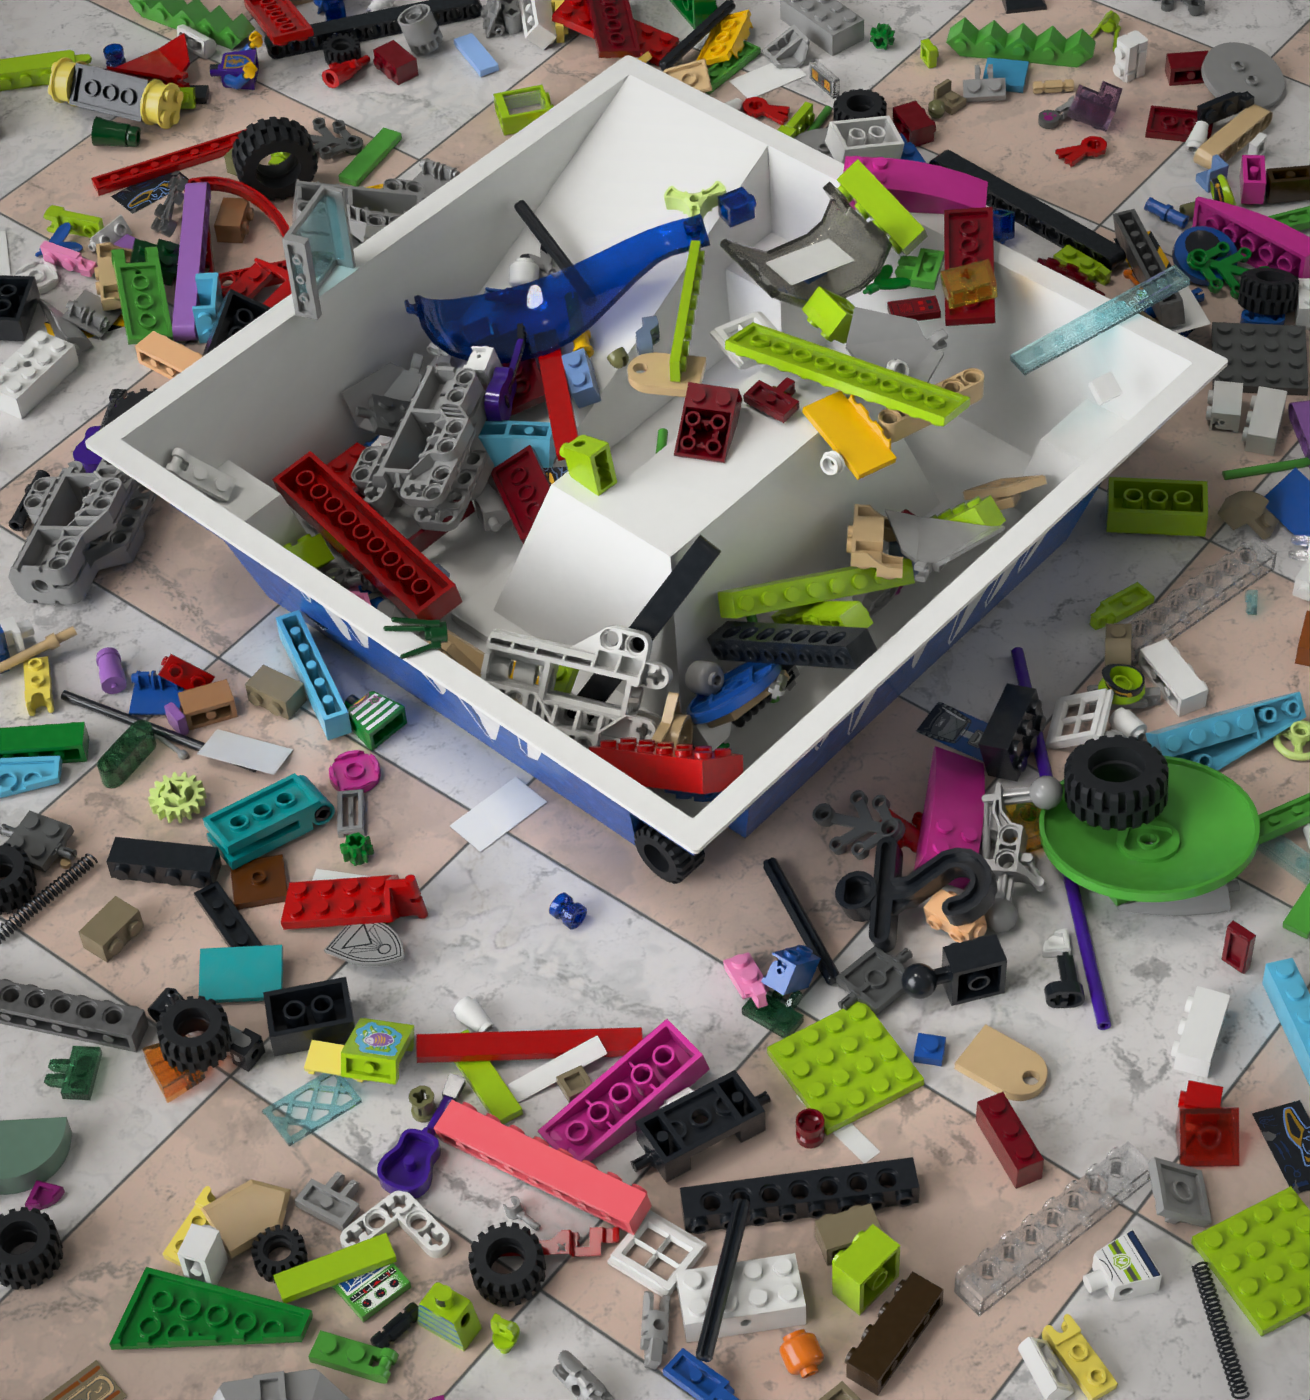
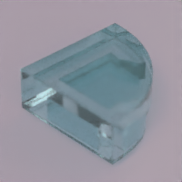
M1249 589L1245 591L1246 613L1248 615H1257L1258 590Z

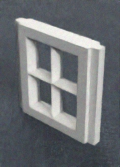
M753 312L716 327L710 332L711 338L739 370H745L760 363L725 350V341L729 339L727 335L742 330L752 322L777 330L762 312Z
M1104 688L1063 696L1056 700L1045 743L1046 748L1054 750L1084 744L1092 738L1097 740L1100 736H1104L1114 691ZM1097 702L1095 712L1084 714L1086 704ZM1080 706L1077 716L1067 717L1069 707ZM1093 720L1090 731L1080 732L1082 722ZM1075 724L1073 734L1062 736L1065 725Z
M649 1210L635 1235L628 1233L613 1251L607 1262L610 1266L659 1296H670L677 1288L676 1271L692 1269L704 1253L707 1244ZM647 1228L666 1238L657 1250L639 1240ZM670 1242L689 1252L680 1264L662 1254ZM634 1244L653 1254L644 1266L626 1256ZM657 1258L676 1268L668 1280L649 1270Z

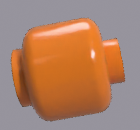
M800 1329L783 1337L784 1342L780 1346L779 1351L790 1374H801L802 1378H807L819 1372L817 1366L824 1361V1355L815 1334L806 1333L805 1329Z

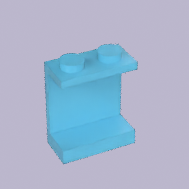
M218 272L197 273L195 276L201 306H192L199 343H207L223 300Z

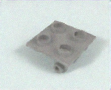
M488 0L487 4L482 7L481 17H483V29H485L486 38H489L490 33L502 35L505 31L500 0Z
M425 158L421 159L419 164L422 167V171L413 181L422 183L427 195H431L459 175L460 172L455 167L452 168L440 162L435 163V161Z
M84 290L76 300L68 301L66 305L68 310L62 318L101 339L122 314V309L103 311L101 297Z

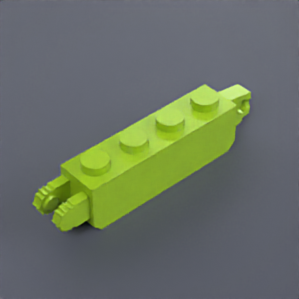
M72 50L0 59V91L49 85L52 73L51 68L54 62L67 57L74 63L83 61L89 64L92 61V57L90 54L75 55V52Z

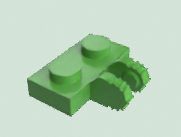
M921 248L918 257L903 255L898 260L899 266H897L894 273L896 277L911 279L910 287L935 290L944 262V251Z

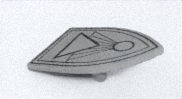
M384 923L345 925L324 949L325 953L360 966H383L404 960V948L399 936L391 927Z

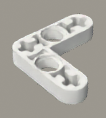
M399 1190L388 1195L347 1226L340 1235L343 1249L356 1244L353 1241L349 1242V1239L352 1237L355 1240L359 1238V1241L362 1242L383 1233L389 1234L396 1227L400 1226L432 1258L446 1256L450 1251L451 1242L448 1232L410 1193ZM398 1202H399L401 1205L405 1203V1206H406V1207H404V1208H401L400 1206L395 1207V1204L398 1203ZM375 1218H383L385 1220V1224L380 1228H372L369 1225ZM416 1219H424L427 1222L421 1229L411 1227V1223ZM432 1233V1237L437 1242H440L442 1240V1245H432L431 1237L429 1236V1234Z

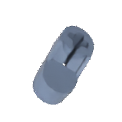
M656 315L642 317V327L635 332L638 356L653 353V346L660 341L659 323Z

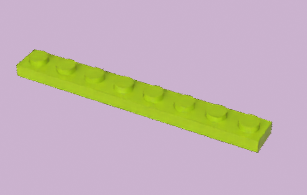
M691 240L669 361L670 381L680 382L682 372L687 370V357L685 356H689L690 341L687 340H692V325L695 323V310H697L698 303L697 295L700 293V280H702L703 274L702 265L705 264V251H701V241Z

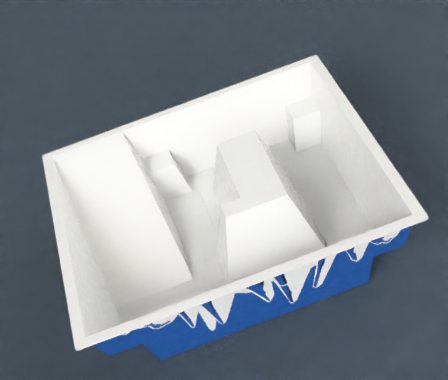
M627 55L353 249L356 263L355 268L336 265L318 290L322 312L318 320L297 316L295 314L293 297L290 294L89 437L85 443L88 449L224 540L270 599L290 612L301 610L304 621L632 844L635 845L634 834L646 823L694 856L700 853L727 827L744 838L748 837L1068 539L1102 481L1226 368L1228 359L1132 310L1127 312V307L995 240L996 323L960 326L945 325V261L943 262L935 290L909 286L904 289H879V291L871 295L863 294V290L866 289L867 285L874 282L878 271L884 265H892L893 273L891 278H897L894 272L897 266H899L898 260L901 256L906 255L903 252L898 255L887 241L889 238L886 235L881 237L874 230L870 218L865 220L856 210L841 209V194L837 189L840 185L836 179L843 174L844 164ZM716 181H720L726 188L728 203L712 208V211L705 215L703 219L706 231L705 236L690 237L687 226L690 217L687 214H683L682 211L666 209L664 200L666 190L670 186H674L682 192L698 193L702 189L710 188ZM520 200H524L600 300L594 307H589L581 297L585 325L591 333L589 341L594 350L590 360L593 365L601 401L580 409L572 396L571 401L578 436L586 435L609 443L617 483L598 496L571 478L569 472H566L551 484L524 544L520 540L511 518L501 525L499 531H485L478 519L474 504V513L464 519L457 528L449 531L421 552L433 564H440L450 573L449 579L456 584L462 599V603L441 618L440 621H446L449 631L482 652L486 653L487 640L491 632L496 629L574 646L612 625L629 628L691 545L702 535L719 548L721 553L652 641L649 660L667 665L673 672V678L662 689L643 687V698L639 710L655 713L662 718L668 692L680 694L682 714H686L688 705L697 695L688 689L685 681L686 671L693 662L697 660L714 662L720 665L724 674L746 663L718 660L711 651L707 638L726 621L747 622L746 616L740 618H721L717 592L850 567L851 553H846L848 525L853 526L854 504L870 505L875 511L887 517L885 509L897 512L907 509L916 516L929 518L935 514L938 516L949 508L952 511L957 505L963 502L966 504L970 501L964 499V490L1001 478L1043 475L1046 478L1047 484L1021 492V498L1015 507L1000 510L1006 519L1000 525L1005 526L1004 531L947 562L940 572L932 571L926 582L915 580V584L904 585L901 592L895 595L886 606L871 618L874 624L867 629L878 650L855 670L796 665L800 673L795 679L796 685L790 691L786 689L783 696H779V702L766 703L763 709H759L758 714L752 715L750 721H745V726L742 728L736 727L731 723L730 736L724 743L730 744L729 748L732 750V753L743 754V773L712 802H695L694 797L692 799H676V794L664 793V789L644 787L438 649H432L401 659V654L429 644L424 641V632H419L417 636L412 632L384 631V626L400 624L392 622L390 617L323 574L335 567L352 569L350 562L325 540L335 559L318 570L282 547L288 543H291L292 546L298 544L297 540L309 533L312 537L319 533L287 504L283 496L277 491L272 479L309 451L313 452L327 465L358 442L364 445L377 436L373 432L357 427L342 395L343 391L390 362L409 371L414 353L423 355V364L419 374H424L427 365H432L436 369L440 354L437 356L430 354L427 347L433 339L437 338L440 334V327L446 323H459L464 328L487 317L491 326L496 324L501 337L517 331V323H523L527 332L528 343L539 370L540 365L535 336L557 330L562 355L573 351L574 344L570 340L572 327L566 296L573 293L574 300H576L575 293L578 292L554 260L552 266L556 270V277H550L545 271L540 270L539 285L535 289L530 290V292H533V302H530L532 303L531 307L514 304L505 306L504 303L484 301L486 287L504 290L508 287L516 291L515 288L509 285V267L522 254H533L541 258V243L514 208L515 203ZM909 212L925 229L928 237L908 256L918 257L921 248L944 251V215ZM828 238L855 260L827 271L826 275L809 285L805 281L790 285L766 264L768 261ZM691 240L701 241V251H705V264L702 265L703 274L702 280H700V293L697 295L698 303L697 310H695V323L692 325V340H687L690 341L689 356L706 357L707 365L702 384L739 389L742 397L738 424L725 463L674 456L685 397L642 393L634 389L628 381V365L638 356L635 332L642 327V317L656 315L658 319L660 341L653 346V352L671 354ZM818 286L848 299L855 307L889 314L887 302L936 295L941 310V318L917 321L926 340L940 329H944L948 334V339H944L947 347L938 350L944 352V356L929 383L935 385L966 369L976 368L984 373L983 397L978 402L970 405L944 427L931 424L897 442L891 443V451L897 457L895 463L857 480L846 465L840 474L827 475L821 469L820 461L825 452H830L833 449L802 413L803 407L840 390L822 386L820 383L810 379H802L796 374L780 371L776 367L767 364H758L745 370H739L711 338L710 332L716 327L757 311L762 312L780 332L851 356L846 350V343L843 344L836 340L830 342L820 334L822 330L811 325L807 321L808 316L802 311V308ZM1119 306H1120L1121 308L1124 307L1123 310L1126 311V313H1124V312L1119 308ZM1095 319L1101 320L1103 322V326L1100 327L1102 325L1101 322ZM1087 326H1092L1088 327L1087 329L1094 328L1095 330L1089 333L1085 328ZM734 332V333L729 334V335H727V336L730 338L731 336H733V335L736 334L737 332ZM466 339L461 348H469ZM623 347L629 356L628 364L621 369L614 368L607 360V356L617 348ZM642 370L636 371V373H644V372H645V371H642ZM1111 371L1123 394L1099 406L1088 383ZM788 377L795 381L796 392L792 397L799 401L800 408L785 423H782L745 403L743 395L758 380L772 387H777ZM843 393L848 399H849V397L851 396V395H848V394ZM854 395L855 401L858 404L861 403L869 412L870 419L872 421L876 420L878 423V415L882 410L886 409V406L875 402H867L864 398ZM543 402L512 415L509 421L550 422L547 403ZM665 428L668 430L667 445L656 454L658 430ZM174 448H180L196 459L237 479L228 501H220L190 486L166 470L167 464L172 461L173 457L171 454ZM556 456L553 467H567L566 459L558 461ZM181 463V470L185 471L187 465ZM490 474L487 483L501 497L498 488L494 482V479ZM403 503L401 507H393L390 513L383 517L407 539L421 529L414 519L417 507L408 506L406 503ZM883 540V553H886L889 549V542ZM376 592L384 600L387 598L381 592ZM853 596L827 601H853ZM779 610L756 614L758 622L774 623L771 616ZM305 614H307L308 616H310L311 618H313L314 620H316L317 622H319L320 624H322L323 626H325V627L328 628V629H327V630L321 629L316 623H314V622H313L309 617H307ZM609 631L607 634L608 642L616 645L619 641L618 635L613 631ZM539 666L538 676H540V672L543 666ZM660 669L654 674L648 673V676H656L657 682L665 679ZM579 670L571 694L577 695L594 673ZM626 680L621 681L606 701L607 703L622 706ZM595 716L591 722L598 724L599 717Z

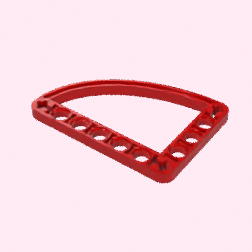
M217 176L196 177L188 180V183L209 182L211 191L231 193L251 202L270 218L282 238L290 229L284 217L272 202L263 194L242 182ZM209 225L206 249L208 253L206 254L205 268H209L207 273H214L215 268ZM286 260L271 263L282 267L288 272ZM249 268L219 273L222 291H227ZM274 277L265 287L282 284L284 280ZM227 280L233 281L230 286H222Z

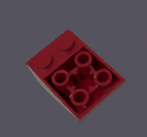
M688 382L674 456L725 463L738 424L742 404L739 389Z

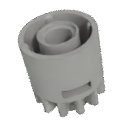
M417 4L411 6L399 15L397 19L398 24L411 51H414L415 54L419 52L421 54L431 53L439 47L438 43L443 42V35L428 5Z

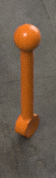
M1124 270V277L1130 279L1144 293L1140 283L1133 276L1132 270Z

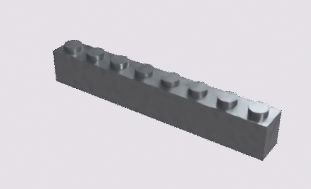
M1130 209L1113 214L1115 236L1125 251L1126 258L1145 295L1150 299L1148 301L1160 324L1166 328H1174L1177 325L1184 324L1183 299L1135 209Z

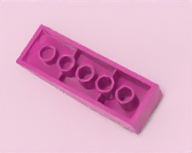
M845 156L843 173L858 159L908 212L944 214V210L986 207L988 182L966 173L911 160ZM841 195V209L856 210L854 207L856 203L853 200L849 203Z
M1199 196L1196 198L1192 227L1207 226L1215 228L1226 234L1233 241L1237 251L1242 247L1249 248L1252 255L1246 263L1255 268L1268 266L1287 271L1297 278H1310L1309 236L1284 223L1246 208Z
M937 746L934 747L914 871L945 850L966 848L979 853L984 817V803L982 801V796L985 795L984 763ZM964 877L956 878L949 885L964 890L970 879Z
M666 1019L537 1132L553 1149H565L573 1155L574 1159L580 1162L583 1160L590 1162L636 1131L635 1121L658 1110L664 1104V1100L693 1085L710 1070L703 1054Z

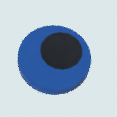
M1196 226L1185 230L1179 235L1172 250V259L1176 269L1183 277L1193 283L1208 286L1209 282L1203 274L1188 266L1186 262L1188 254L1195 249L1207 251L1221 241L1228 243L1230 250L1225 257L1216 256L1212 258L1213 260L1220 261L1238 251L1233 241L1223 232L1212 227ZM1211 269L1216 278L1225 282L1217 270Z

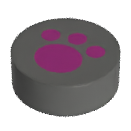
M1044 110L1039 113L1038 124L1042 128L1053 129L1059 125L1060 115L1058 112Z

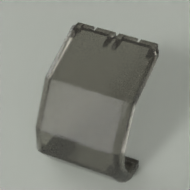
M830 181L823 187V190L830 199L824 216L807 234L769 251H763L727 239H723L720 242L721 248L773 299L803 308L818 286L848 298L861 292L883 269L892 248L890 240L871 220L867 222L857 213L845 196ZM828 238L855 260L827 271L826 275L809 285L805 281L790 285L766 264L768 261Z

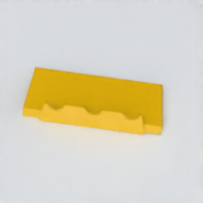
M749 9L729 14L711 30L697 60L705 59L708 66L728 61L732 54L738 59V52L741 53L744 48L743 41H746L750 35L749 28H753Z
M840 390L803 407L802 413L830 447L843 457L845 465L857 480L896 462L897 457L891 451V438L887 439L885 437L882 427L876 420L872 421L870 419L869 412L861 403L858 404L855 401L854 395L851 394L848 399Z

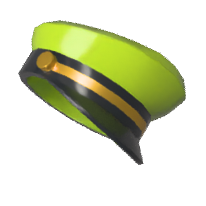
M1219 174L1216 178L1210 179L1212 199L1236 206V201L1226 177Z
M1110 664L1102 669L1103 678L1098 684V690L1104 688L1107 690L1112 689L1114 691L1112 704L1129 705L1142 699L1145 694V677L1141 671L1133 666L1123 664Z

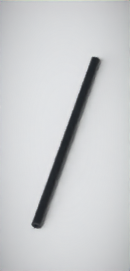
M64 690L61 694V699L143 731L151 732L193 750L200 751L205 744L199 740ZM235 765V766L241 767V768H243V769L249 770V771H251V772H256V771H257V770H254V769H250V768H246V767H243V766Z

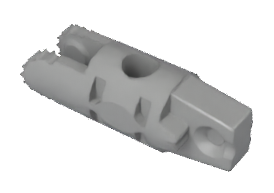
M644 1291L640 1349L644 1350V1367L656 1370L662 1362V1354H666L668 1348L670 1296H662L659 1303L660 1309L653 1310L654 1294L653 1292Z
M567 1350L560 1352L558 1362L560 1363L554 1366L553 1374L579 1400H615L605 1385L572 1353Z

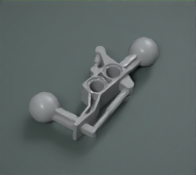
M1044 775L1036 778L1029 787L1003 789L999 782L996 783L995 793L982 796L984 803L982 856L995 874L998 888L995 901L985 914L987 927L992 931L998 933L1008 932L1015 926L1018 920L1017 909L1011 903L1014 882L1031 884L1037 891H1044L1047 887L1044 878L1041 877L1038 868L1034 865L1033 855L1026 853L1028 836L1024 826L1012 823L1006 814V805L1032 802L1040 809L1049 810L1056 807L1062 800L1063 788L1061 783L1052 776ZM993 804L992 811L998 825L994 859H991L989 805ZM1010 838H1017L1015 842L1007 843ZM1013 862L1011 867L1003 868L1006 863ZM1024 866H1029L1030 869H1031V871H1029V870H1028L1026 867H1024Z

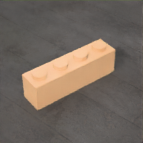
M152 331L135 345L139 363L169 379L174 378L202 358L200 353L194 352L183 344H178L167 336Z

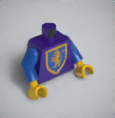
M258 31L251 33L249 40L252 43H247L242 50L224 53L221 64H210V76H221L222 85L225 88L255 90L259 71V61L255 47L259 48L263 44L262 35Z

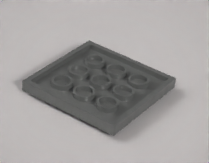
M1212 322V351L1228 359L1227 367L1212 380V390L1214 389L1215 381L1243 383V393H1257L1259 386L1287 391V395L1307 396L1306 326Z

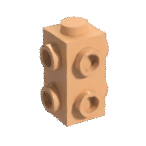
M940 889L923 907L926 922L935 930L942 929L947 932L956 942L961 943L984 936L986 933L987 923L985 915L973 923L961 926L950 924L942 911V904L947 898L957 895L953 891L947 892Z

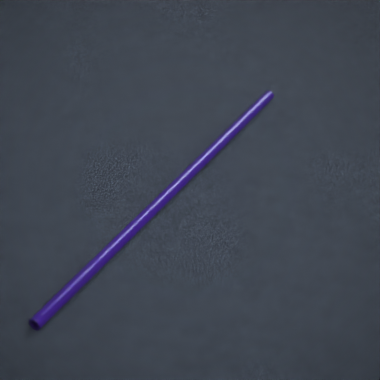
M1015 647L1011 650L1018 685L1032 688L1023 648ZM1040 731L1034 750L1039 777L1044 775L1053 777L1043 731ZM1062 874L1097 1028L1099 1030H1106L1111 1027V1021L1079 885Z

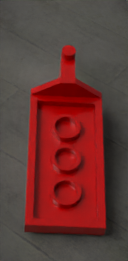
M412 874L407 875L405 879H399L398 875L289 882L281 925L283 930L388 923L394 922L402 916H418V918L424 919L428 916V911L416 878Z

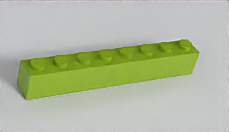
M903 558L902 578L891 580L876 577L877 568L860 569L850 566L719 591L717 594L721 618H740L915 584L912 560Z

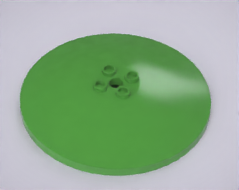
M1164 756L1169 768L1168 802L1162 813L1157 818L1155 817L1152 822L1147 825L1143 823L1139 828L1135 829L1129 827L1123 831H1118V829L1114 828L1103 830L1100 826L1092 827L1087 824V821H1080L1067 807L1064 798L1063 779L1060 782L1063 788L1061 802L1052 809H1041L1039 835L1043 850L1051 863L1064 876L1078 885L1105 896L1127 901L1169 902L1184 900L1214 891L1235 879L1245 870L1255 856L1259 844L1260 819L1257 809L1249 795L1236 782L1221 772L1194 761Z

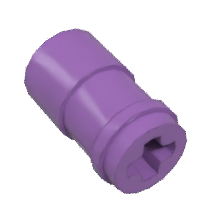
M112 647L99 650L96 655V663L99 667L102 690L108 694L120 693L127 685L124 670L121 666V656Z

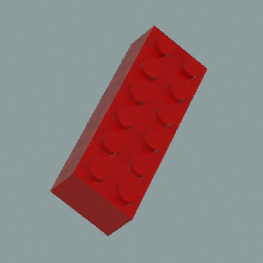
M634 737L620 738V743H616V740H602L600 745L589 747L590 751L644 787L708 794L724 791L743 773V754H734L730 748H718L712 751L711 746H697L693 749V744H677L674 747V742H657L655 744V740L651 739L639 740L637 742V738Z

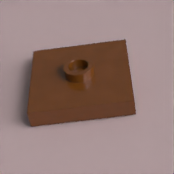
M283 854L257 858L234 870L230 867L234 905L238 910L285 902L288 889Z

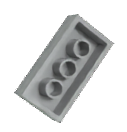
M780 0V19L790 26L794 24L809 40L831 56L864 40V19L837 0Z

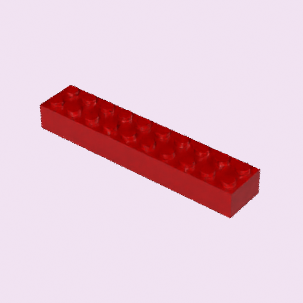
M309 451L272 479L277 491L283 496L287 504L318 533H321L322 537L408 618L440 620L462 603L456 584L313 452Z

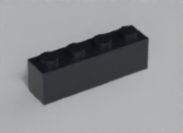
M115 837L106 861L111 878L136 880L145 883H164L172 886H193L195 888H204L216 882L222 865L218 847Z

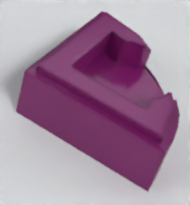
M37 1180L25 1202V1207H28L29 1210L33 1208L39 1210L46 1209L57 1203L64 1195L65 1190L62 1186Z

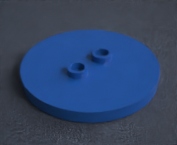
M746 662L724 674L723 686L717 694L712 693L709 696L697 694L688 705L686 714L691 716L693 724H703L733 712L755 698L773 683L782 670L781 664Z

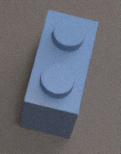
M582 348L562 355L570 394L578 408L600 402L601 397L593 365L585 349Z

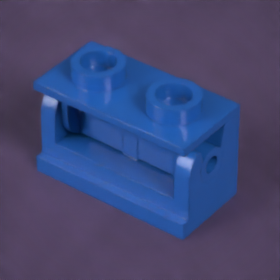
M797 945L773 952L772 955L777 957L778 960L771 964L767 975L762 978L761 982L782 995L809 988L821 958L812 954V949L804 945Z

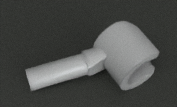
M511 1196L514 1207H507L503 1204L506 1216L512 1220L519 1218L537 1231L541 1225L523 1211L520 1199L517 1196Z

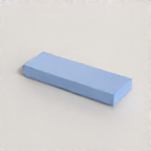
M473 33L454 39L456 48L480 77L499 71L498 63Z

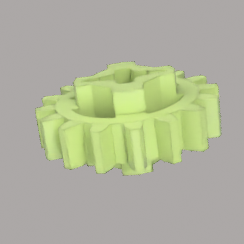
M173 772L171 778L164 775L163 782L155 781V788L149 789L150 796L148 801L152 813L157 814L159 820L167 817L168 823H171L173 819H177L179 823H182L183 817L191 820V814L193 812L199 814V806H205L204 798H207L202 781H197L195 775L188 778L186 772H183L181 776H177L176 772Z

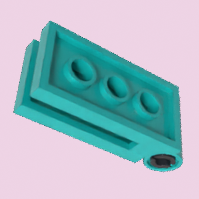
M293 773L202 819L204 826L209 831L206 834L208 842L213 847H218L220 856L234 870L314 830L313 823L323 825L329 822L335 813V808L308 777L304 775L297 776L296 773Z

